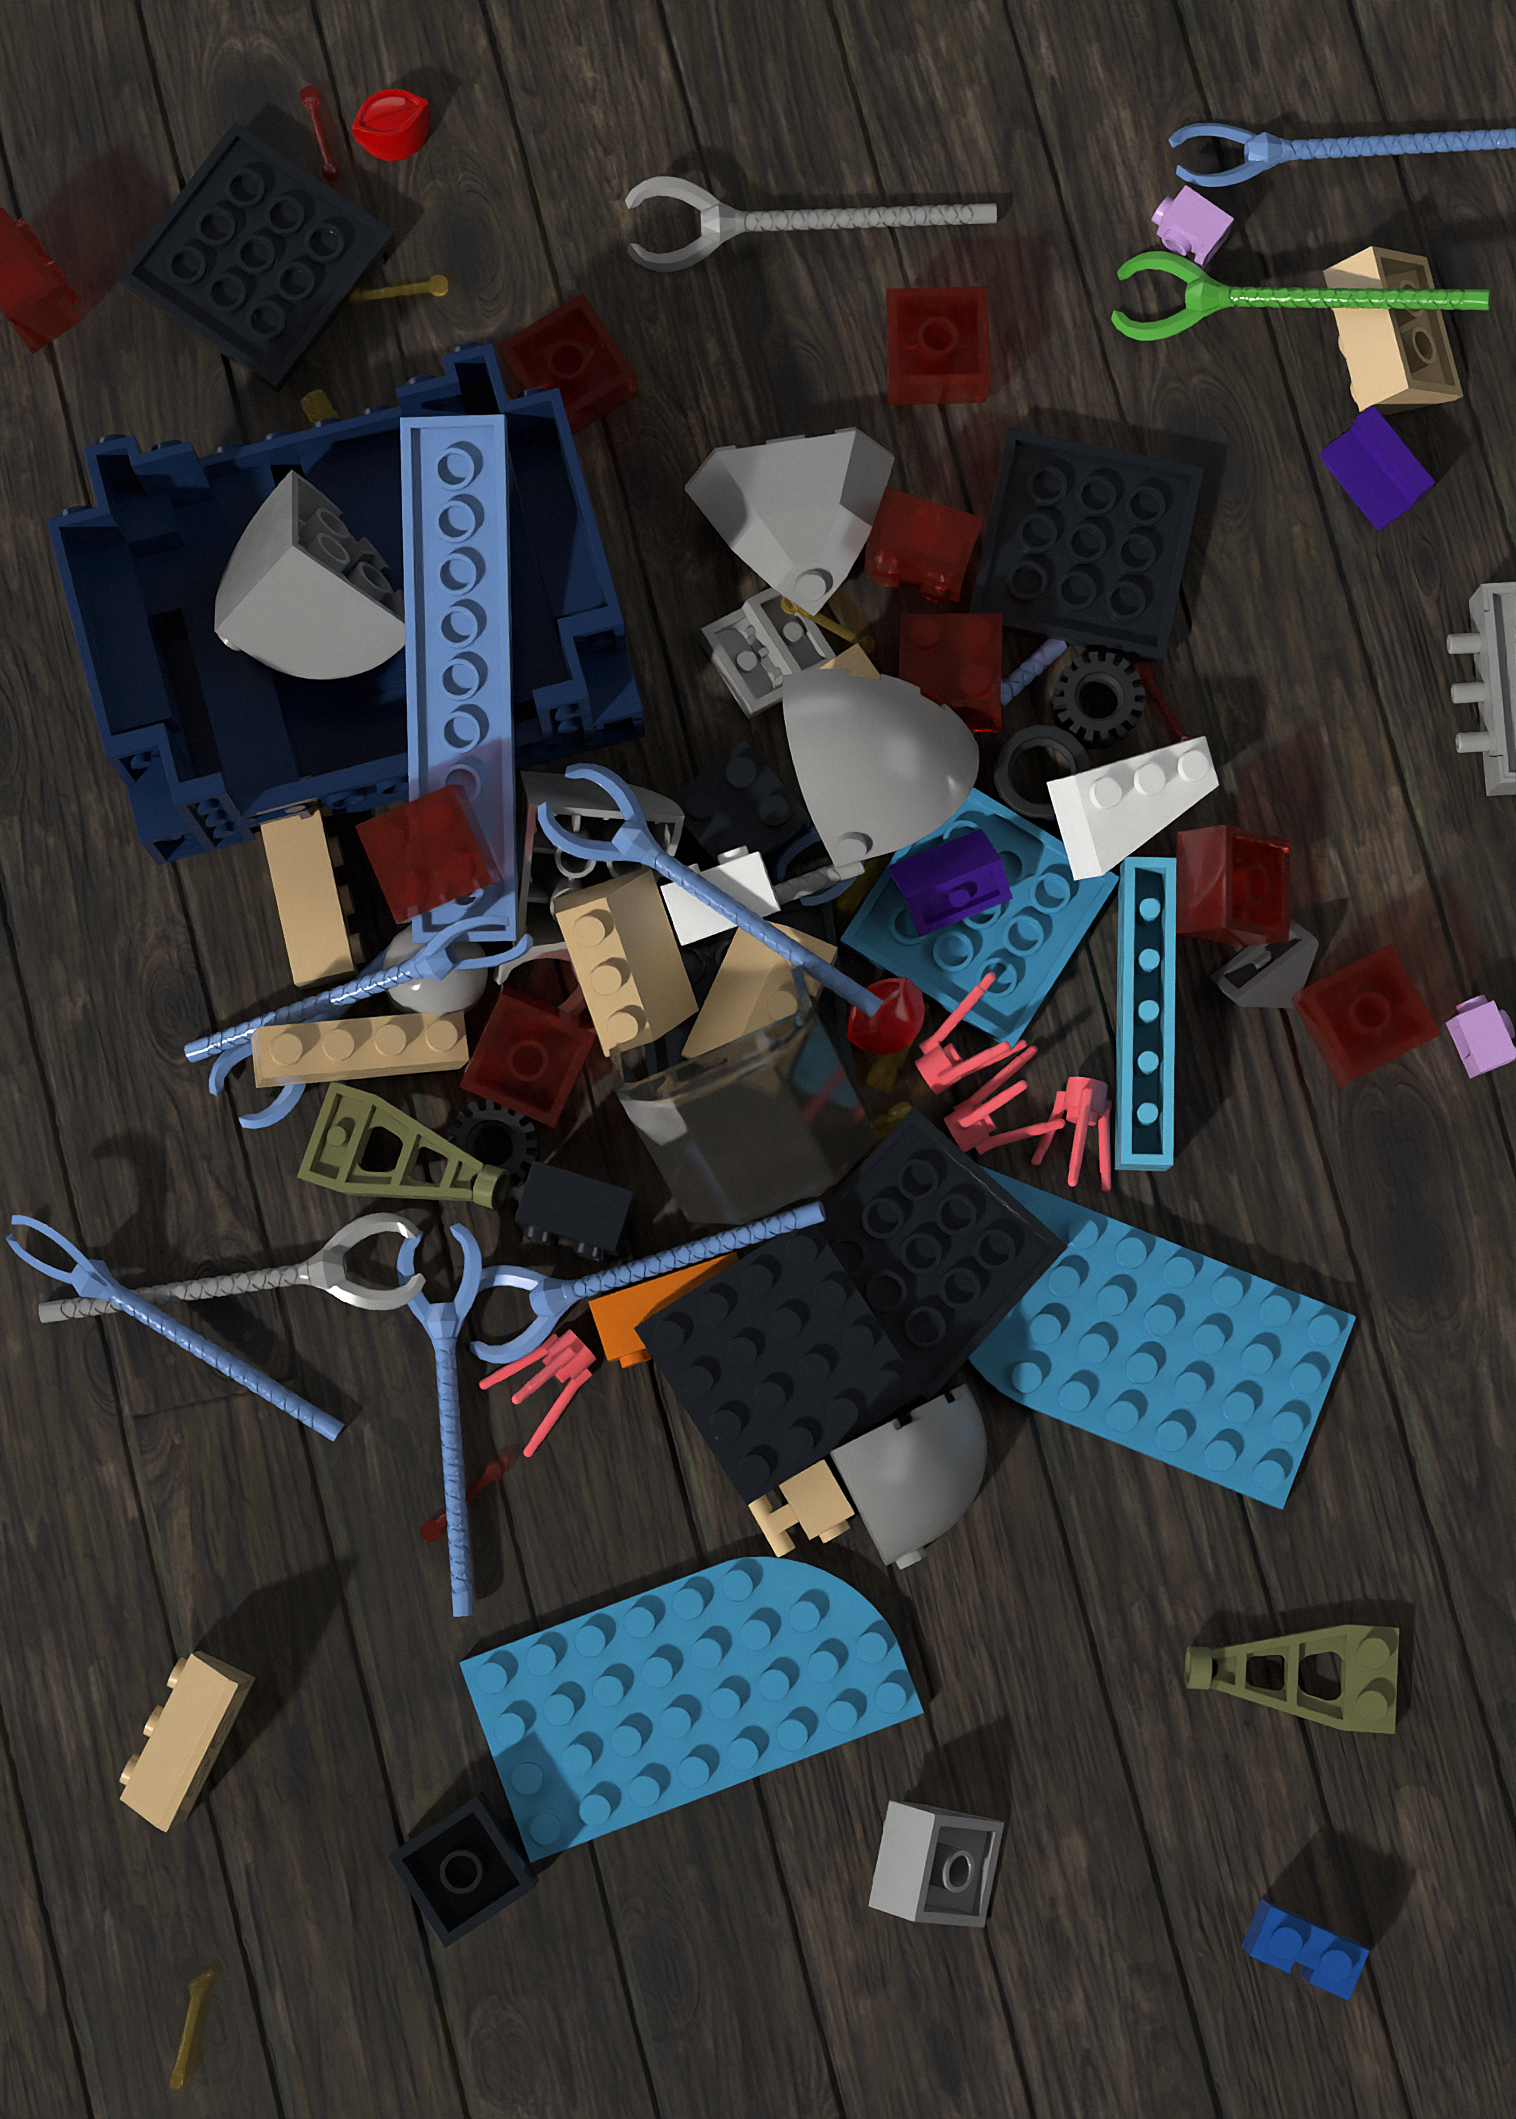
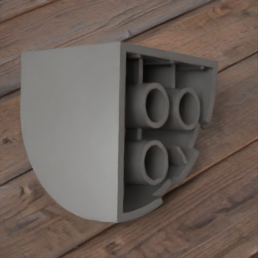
M293 470L279 483L257 511L242 534L225 567L216 595L214 632L231 649L236 651L243 650L264 665L292 676L307 679H337L363 673L384 663L405 645L404 591L398 589L395 593L393 592L388 580L384 576L390 568L366 536L357 542L349 533L345 524L339 519L343 512L324 494Z
M839 668L808 670L782 676L784 719L796 775L811 818L835 867L894 852L921 840L952 817L967 799L978 774L979 746L962 719L946 704L940 707L933 701L920 695V687L885 674H881L880 680L849 676V669Z
M520 771L516 808L519 941L526 933L534 939L533 946L527 953H542L567 948L555 914L552 899L650 867L632 861L604 862L575 857L555 846L544 834L538 820V806L547 801L553 809L555 820L570 833L588 840L606 842L613 840L625 819L611 795L598 783L586 778L572 779L565 777V774ZM628 784L637 797L648 829L654 840L666 853L674 857L684 822V814L681 808L661 794ZM651 867L657 883L660 876L664 877V875ZM512 941L513 948L517 946L519 941Z
M967 1383L829 1453L886 1566L896 1561L901 1570L928 1556L923 1546L953 1527L971 1506L978 1493L986 1468L987 1438L982 1415Z

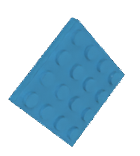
M973 787L962 806L943 825L921 840L895 852L844 932L839 943L894 978L907 977L922 991L923 996L950 1013L959 1006L987 973L993 972L996 975L995 981L962 1020L999 1043L1008 1041L1011 1045L1010 1050H1012L1120 877L1108 871L1102 876L1074 881L1066 849L1062 841ZM982 829L1002 859L1013 899L918 937L912 926L903 895L894 882L889 867L970 832Z

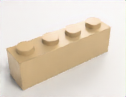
M310 775L306 777H301V780L311 778L313 776ZM319 805L309 807L310 818L301 820L299 815L260 825L293 980L300 990L352 979L359 973L357 964L366 962L365 949L360 933H350L347 915L356 914L355 904L349 884L340 886L336 867L344 866L345 859L339 837H329L327 823L323 819V817L333 815L332 809L328 805L324 807H319Z
M463 1010L446 1016L415 1013L257 1027L251 1036L256 1088L459 1070L469 1061Z

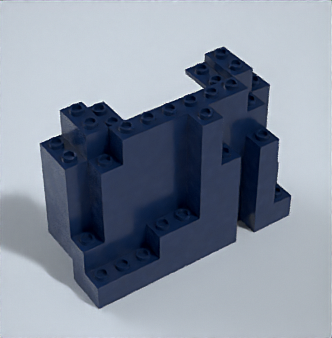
M470 342L461 344L452 349L450 354L441 356L445 376L436 378L434 375H420L407 381L406 386L395 388L400 403L398 407L390 408L387 405H378L364 410L359 417L343 421L339 418L323 419L313 424L312 429L293 434L285 430L276 431L266 435L262 442L246 446L239 443L226 444L216 448L213 452L214 454L198 458L191 441L185 443L178 440L164 441L153 446L152 451L144 453L135 435L127 437L123 434L106 435L99 438L95 443L96 445L83 448L98 507L91 509L88 506L69 507L61 511L59 517L46 521L105 756L126 784L140 843L157 865L256 840L253 827L299 815L301 820L310 818L309 807L319 805V807L328 805L332 809L333 815L323 817L325 821L404 801L409 798L405 645L384 663L363 673L337 679H307L279 672L259 662L243 650L236 651L231 649L214 632L216 595L225 567L238 541L257 511L291 470L312 484L343 512L339 519L345 524L349 533L357 542L366 536L390 568L384 576L388 580L393 592L395 593L398 589L404 591L401 417L504 414L507 418L515 771L645 737L643 708L627 654L624 621L559 388L548 391L544 387L527 389L521 392L517 399L508 401L492 343L481 345L480 343ZM310 775L313 776L311 778L301 780V777H306Z

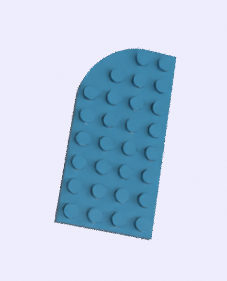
M979 1165L1062 1240L1068 1248L968 1357V1361L976 1371L999 1393L1018 1404L1283 1510L1356 1316Z
M757 1556L728 1560L459 1662L530 1863L924 1713L897 1639L877 1609L862 1594L840 1578L815 1566L787 1558Z

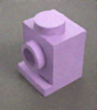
M1185 185L1175 199L1168 195L1162 201L1151 221L1159 226L1157 235L1162 238V242L1167 249L1182 257L1187 255L1194 260L1193 263L1203 270L1227 239L1234 218Z
M1485 994L1456 1006L1459 1015L1446 1022V1025L1470 1079L1516 1060V1047H1514L1511 1040L1515 1037L1513 1024L1503 1009L1498 1011L1494 1000L1488 1002Z

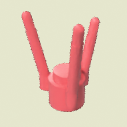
M993 972L987 973L931 1037L919 1044L925 1055L914 1061V1063L936 1095L962 1078L1002 1060L1027 1046L1025 1039H1019L1014 1048L1010 1050V1043L1004 1041L964 1061L952 1043L944 1048L940 1045L995 981L996 975Z
M1029 1046L971 1097L954 1106L955 1111L944 1117L948 1129L964 1153L975 1147L981 1156L995 1147L1045 1134L1065 1126V1120L1058 1118L991 1137L989 1135L990 1132L997 1129L989 1114L1024 1091L1028 1084L1026 1081L1021 1080L983 1104L982 1101L1037 1054L1038 1048L1036 1046Z
M1069 1077L1066 1091H1057L1054 1108L1048 1121L1062 1118L1064 1112L1067 1111L1066 1120L1076 1123L1067 1180L1069 1186L1074 1187L1078 1183L1088 1125H1096L1098 1118L1101 1190L1104 1193H1108L1111 1190L1110 1113L1112 1101L1106 1100L1108 1084L1085 1077ZM1056 1130L1041 1135L1031 1159L1033 1166L1041 1164Z
M570 1329L560 1337L554 1333L530 1354L507 1364L479 1382V1387L485 1390L546 1356L542 1360L546 1367L512 1396V1402L520 1404L553 1375L561 1383H564L569 1377L571 1378L525 1447L523 1453L526 1457H531L579 1387L592 1376L587 1368L596 1358Z

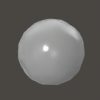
M412 925L401 931L392 940L385 952L383 971L388 967L400 965L399 963L409 960L427 944L412 943ZM451 942L459 960L486 957L479 942ZM488 968L452 970L442 981L413 978L412 981L404 984L400 983L396 987L385 989L393 1005L404 1014L427 1013L436 1016H446L463 1010L465 1015L475 1008L485 992Z

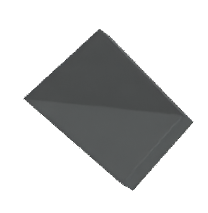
M1286 916L1210 975L1209 979L1214 986L1241 1007L1297 1009L1319 943L1315 936L1289 916Z

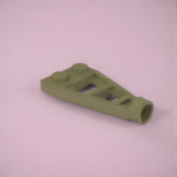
M333 1081L330 1082L297 1178L352 1196L471 1201L494 1210L500 1208L504 1203L511 1181L508 1170L482 1163L385 1099ZM377 1126H382L391 1131L403 1142V1148L396 1168L390 1172H367L360 1166L371 1132ZM422 1147L438 1152L448 1159V1164L440 1183H428L411 1178ZM477 1175L474 1188H472V1180Z
M1338 1624L1216 1648L1188 1646L1185 1657V1685L1189 1689L1208 1690L1212 1688L1342 1731L1395 1734L1399 1628ZM1324 1652H1335L1341 1657L1340 1695L1336 1699L1324 1700L1308 1695L1301 1690L1298 1685L1299 1663L1303 1658ZM1281 1655L1285 1659L1283 1688L1280 1690H1270L1251 1686L1246 1681V1662L1254 1656ZM1212 1659L1218 1665V1671L1214 1677H1212Z

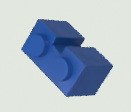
M1263 1898L1260 1900L1241 1946L1249 1956L1290 1974L1294 1962L1301 1964L1302 1968L1299 1974L1310 1984L1348 2001L1369 1954V1950L1359 1942Z

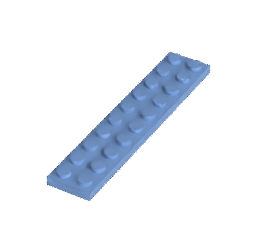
M504 414L401 417L412 943H428L444 928L461 920L492 915L508 917L509 926L500 924L478 926L464 932L452 942L519 941L507 418Z

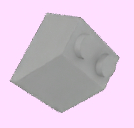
M889 1800L868 1906L913 1922L984 1927L1004 1822L924 1804Z

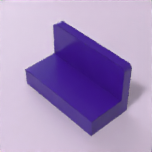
M1374 405L1358 415L1351 429L1324 448L1319 455L1320 460L1377 530H1383L1426 498L1435 484V481Z
M982 829L970 832L889 867L891 876L903 895L912 926L918 937L1013 899L1002 859Z

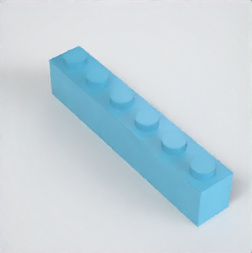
M1126 857L1119 867L1115 1170L1167 1171L1173 1166L1177 858Z

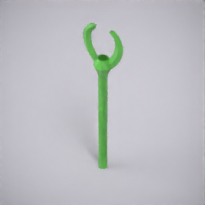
M1149 251L1138 254L1125 262L1117 271L1119 280L1127 279L1136 271L1145 269H1156L1172 273L1188 283L1185 292L1186 309L1169 318L1146 323L1130 320L1124 313L1114 310L1111 320L1115 327L1126 336L1140 341H1153L1176 335L1191 327L1203 317L1220 309L1235 306L1490 310L1491 289L1240 288L1216 281L1187 258L1165 251Z

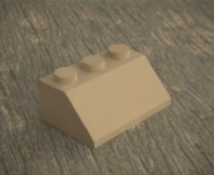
M1374 246L1323 271L1327 288L1435 289L1427 257ZM1331 308L1334 311L1340 334L1338 337L1339 348L1346 358L1352 380L1350 384L1351 394L1354 401L1358 404L1359 411L1364 412L1374 405L1380 414L1391 415L1454 401L1463 397L1440 308L1438 310L1424 308Z
M651 867L552 899L558 923L605 1057L653 1042L699 1011Z
M769 922L787 934L788 937L800 943L801 946H804V948H807L828 964L834 966L838 947L792 927ZM738 927L681 1055L775 1096L824 985Z
M202 1651L191 1653L188 1660L181 1657L167 1682V1686L173 1688V1691L165 1707L157 1705L145 1726L143 1734L150 1738L141 1756L134 1753L121 1775L120 1783L126 1785L120 1800L156 1828L166 1833L186 1822L255 1681V1677Z

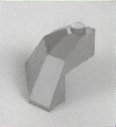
M856 427L837 429L835 434L805 438V435L766 440L765 445L736 449L735 445L719 447L711 452L685 485V491L729 547L773 589L812 616H815L846 579L872 532L895 457L894 454Z

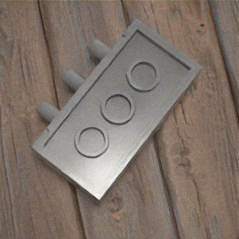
M1516 582L1481 584L1469 599L1472 633L1449 634L1447 637V651L1449 654L1474 653L1476 682L1453 684L1451 687V698L1453 703L1478 702L1481 732L1457 733L1456 749L1458 753L1483 751L1487 796L1516 794Z

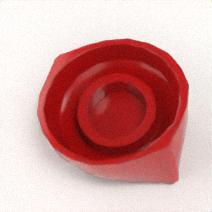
M397 88L380 90L370 95L361 104L352 125V132L356 142L372 156L384 161H399L409 158L424 145L428 137L431 121L429 100L421 98L405 89Z
M907 977L879 980L865 989L883 1000V1003L872 1018L852 1005L846 1036L853 1044L864 1051L879 1055H890L903 1050L916 1038L924 1022L925 1008L922 991Z

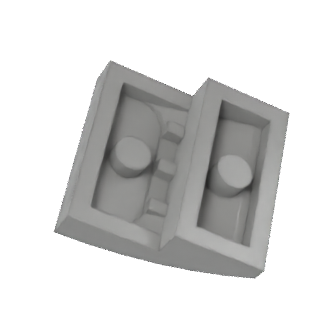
M772 587L747 599L742 608L701 628L696 636L748 720L783 701V675L817 670L836 657L810 614Z

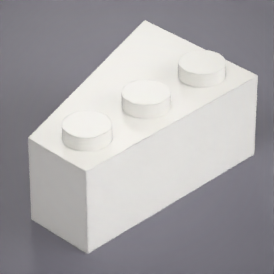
M1205 736L1168 745L1046 782L1074 881L1104 875L1219 785Z

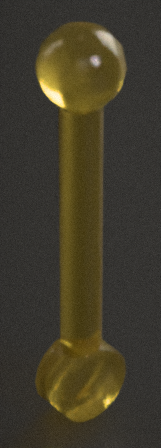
M434 275L430 278L429 282L366 291L356 288L351 293L347 303L352 307H358L368 300L431 292L432 295L441 297L448 292L449 286L444 276Z
M785 596L781 600V608L785 613L795 614L798 612L853 644L858 643L866 655L874 651L875 641L871 636H859L818 612L815 616H812Z
M203 1977L193 1978L188 1985L191 1999L176 2064L170 2079V2088L181 2090L184 2082L185 2067L201 1999L209 1991L208 1981Z

